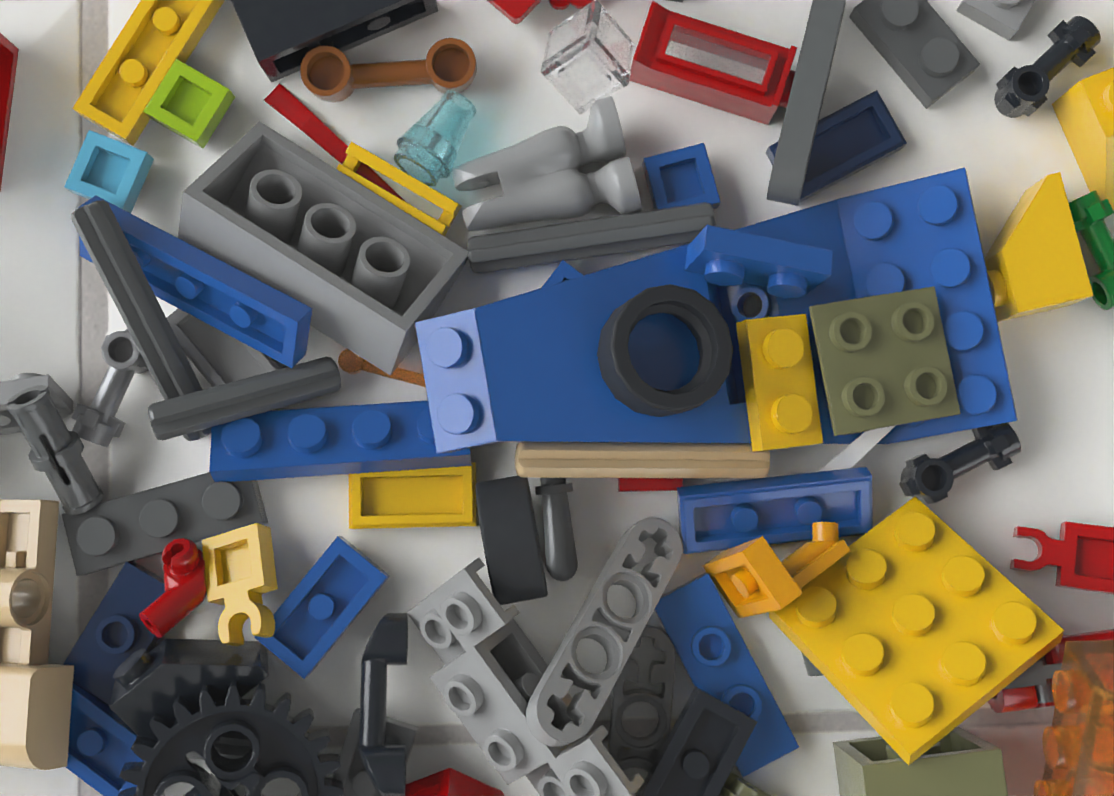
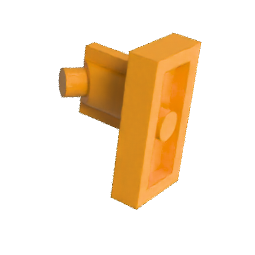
M816 522L812 523V541L805 543L782 561L779 560L767 541L761 536L720 552L702 565V567L709 574L713 583L737 617L743 618L783 609L803 594L800 590L802 587L851 550L844 540L839 541L838 523Z

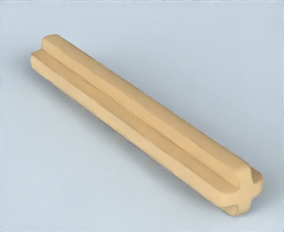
M524 441L517 444L515 469L517 475L524 478L758 479L765 478L769 474L770 452L769 450L752 452L751 443Z

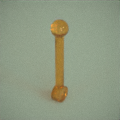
M349 349L343 350L338 357L339 367L348 374H357L362 370L426 388L424 374L397 367L390 376Z

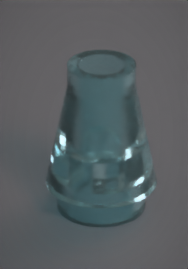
M452 90L445 91L441 99L397 140L399 149L394 155V161L403 172L427 186H435L440 178H448L468 126L477 112L472 102L458 92Z

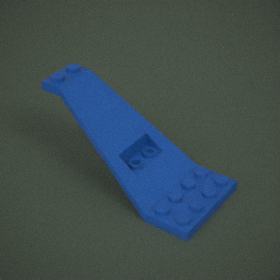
M965 167L835 199L736 229V231L834 250L832 276L800 298L773 296L767 292V287L744 282L737 286L715 285L706 281L704 274L684 271L687 246L689 245L686 244L480 307L415 322L436 452L451 453L505 441L751 443L736 323L746 319L806 314L823 438L822 444H851L864 432L834 436L809 307L935 286L961 414L896 425L877 444H892L1018 421ZM673 284L693 289L715 304L728 324L733 354L730 373L716 395L699 407L689 411L655 417L634 412L614 397L602 379L597 351L601 329L615 309L647 288ZM751 295H759L762 300V309L757 316L748 318L743 310L744 302ZM652 314L640 320L630 333L628 351L631 364L645 383L653 388L669 391L679 389L693 379L698 371L700 356L696 339L685 323L670 314Z

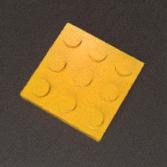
M916 496L848 547L851 551L800 589L803 592L802 595L783 609L769 612V618L908 765L912 764L1061 642L1064 630Z

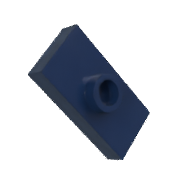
M135 561L125 562L62 664L74 665L73 683L110 705L115 681L113 675L117 668L131 654L141 648L150 652L159 639L143 624L139 613L165 592L163 578Z

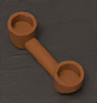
M444 38L437 41L429 49L426 59L350 64L347 57L339 49L332 46H319L310 50L305 55L301 63L300 74L307 89L317 98L327 102L343 101L350 97L355 89L433 84L438 91L448 95H455L463 92L471 85L476 76L477 63L473 50L466 42L457 38Z

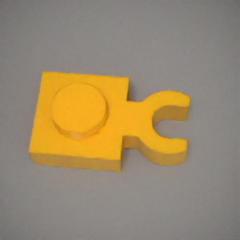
M254 523L201 540L203 560H205L208 602L222 606L225 605V609L218 621V635L221 642L236 647L244 645L242 629L248 618L251 620L252 635L263 638L273 637L275 619L271 610L263 605L262 600L263 593L278 589L271 528Z

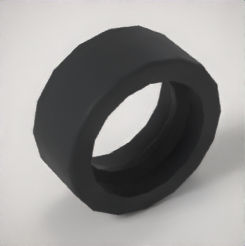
M669 284L647 288L613 311L601 329L597 357L602 379L617 400L634 412L663 417L697 408L718 393L730 373L733 346L728 324L715 304L693 289ZM658 313L673 315L687 325L696 339L700 356L698 371L689 383L679 389L665 391L651 387L641 380L631 364L628 351L630 333L636 324L648 315Z
M517 475L478 482L476 484L477 509L493 596L500 605L547 597V584L528 478Z

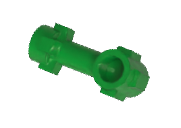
M1095 190L1070 202L1069 207L1076 233L1080 232L1100 270L1099 273L1089 277L1093 292L1092 298L1100 308L1109 310L1114 307V238L1104 219L1113 214L1114 211L1108 199L1101 201Z

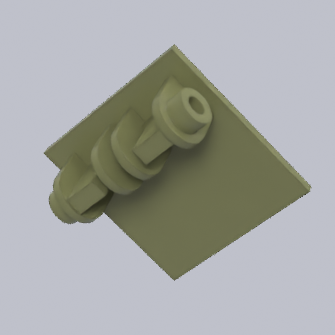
M935 286L809 307L834 436L850 435L878 428L961 414Z

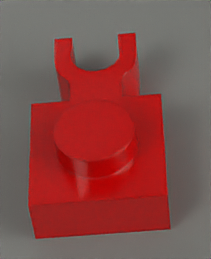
M1065 521L1061 523L1060 540L1051 539L1045 532L1039 529L1020 526L1014 528L1013 537L1033 540L1038 547V554L1033 561L1029 562L1020 559L1011 560L1010 569L1035 571L1045 566L1057 567L1055 583L1057 587L1114 594V527Z

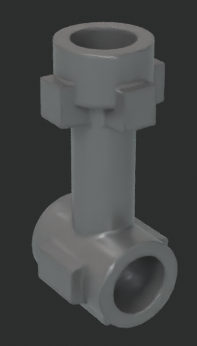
M128 329L116 331L106 336L101 349L103 359L109 367L91 406L77 404L71 417L76 420L72 431L78 433L80 438L104 447L109 446L113 437H120L126 424L116 418L115 415L134 374H141L149 370Z

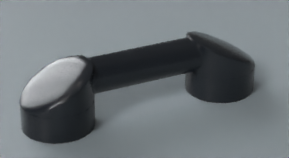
M387 613L384 615L372 632L361 659L358 748L367 774L380 796H405L406 744H386L387 665H407V613Z

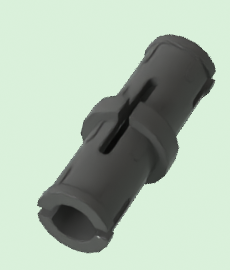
M43 385L27 388L9 399L7 402L8 406L6 407L9 413L14 416L31 447L28 454L29 460L35 470L45 472L66 514L78 515L85 513L103 500L102 494L104 493L101 487L97 485L81 455L84 445L78 433L68 431L49 395L50 391Z

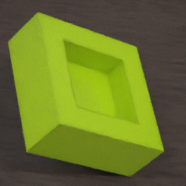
M176 59L143 112L150 119L204 149L235 99V96L227 87Z

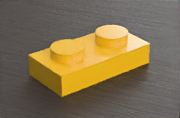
M806 314L746 319L737 322L736 328L752 452L822 444L823 438Z

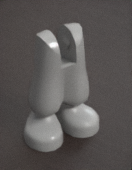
M613 97L601 98L593 103L590 108L587 128L582 132L575 133L566 126L553 127L515 145L452 168L456 190L472 191L500 183L504 195L476 203L464 209L462 215L467 231L487 230L532 221L581 217L588 214L594 205L600 202L609 204L621 214L642 211L634 171L629 157H625V142ZM611 161L593 173L583 174L577 170L589 163Z

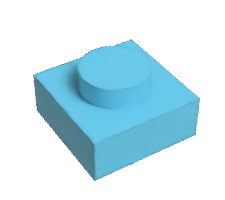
M89 130L64 187L72 193L87 199H91L96 195L131 213L154 158L143 150Z

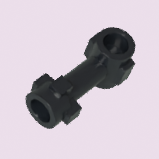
M1074 16L1067 23L1062 20L1047 35L1054 44L1032 65H1026L1019 69L1014 66L996 84L998 89L995 93L994 102L1001 114L1010 118L1022 115L1029 117L1048 100L1045 95L1049 90V82L1071 61L1078 67L1083 66L1096 53L1093 49L1100 43L1101 36L1097 27L1090 20L1082 16Z
M1009 423L972 429L975 440L938 459H930L927 454H921L905 461L906 467L901 473L899 485L905 496H916L918 499H924L927 504L937 503L948 497V492L952 488L954 479L987 462L993 470H1000L1013 463L1010 458L1021 452V444L1017 434Z

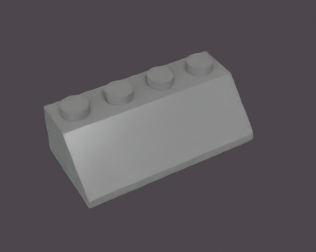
M260 121L188 186L182 195L178 231L179 239L313 308L310 323L312 327L390 376L418 342L415 322L431 319L435 316L468 261L467 250Z

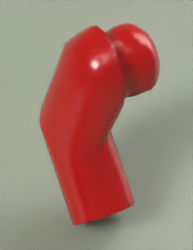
M187 538L175 539L165 546L162 552L165 592L139 613L143 624L158 638H162L196 609L207 595L203 552L198 549L192 540Z

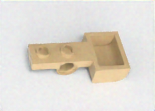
M0 499V766L50 770L67 766L74 665L48 664L59 501Z

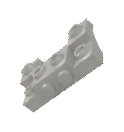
M479 557L407 612L420 630L425 641L444 663V666L429 678L444 697L448 707L457 715L482 749L488 762L495 767L507 785L526 776L539 793V796H633L645 782L639 773L627 778L601 742L609 734L603 725L563 747L547 746L540 743L531 734L526 722V708L548 665L513 619L520 613L516 606L513 604L504 611L476 573L485 566ZM569 693L553 704L547 703V706L555 713L554 719L551 722L555 728H559L567 723L573 724V720L566 714L567 707L572 700Z

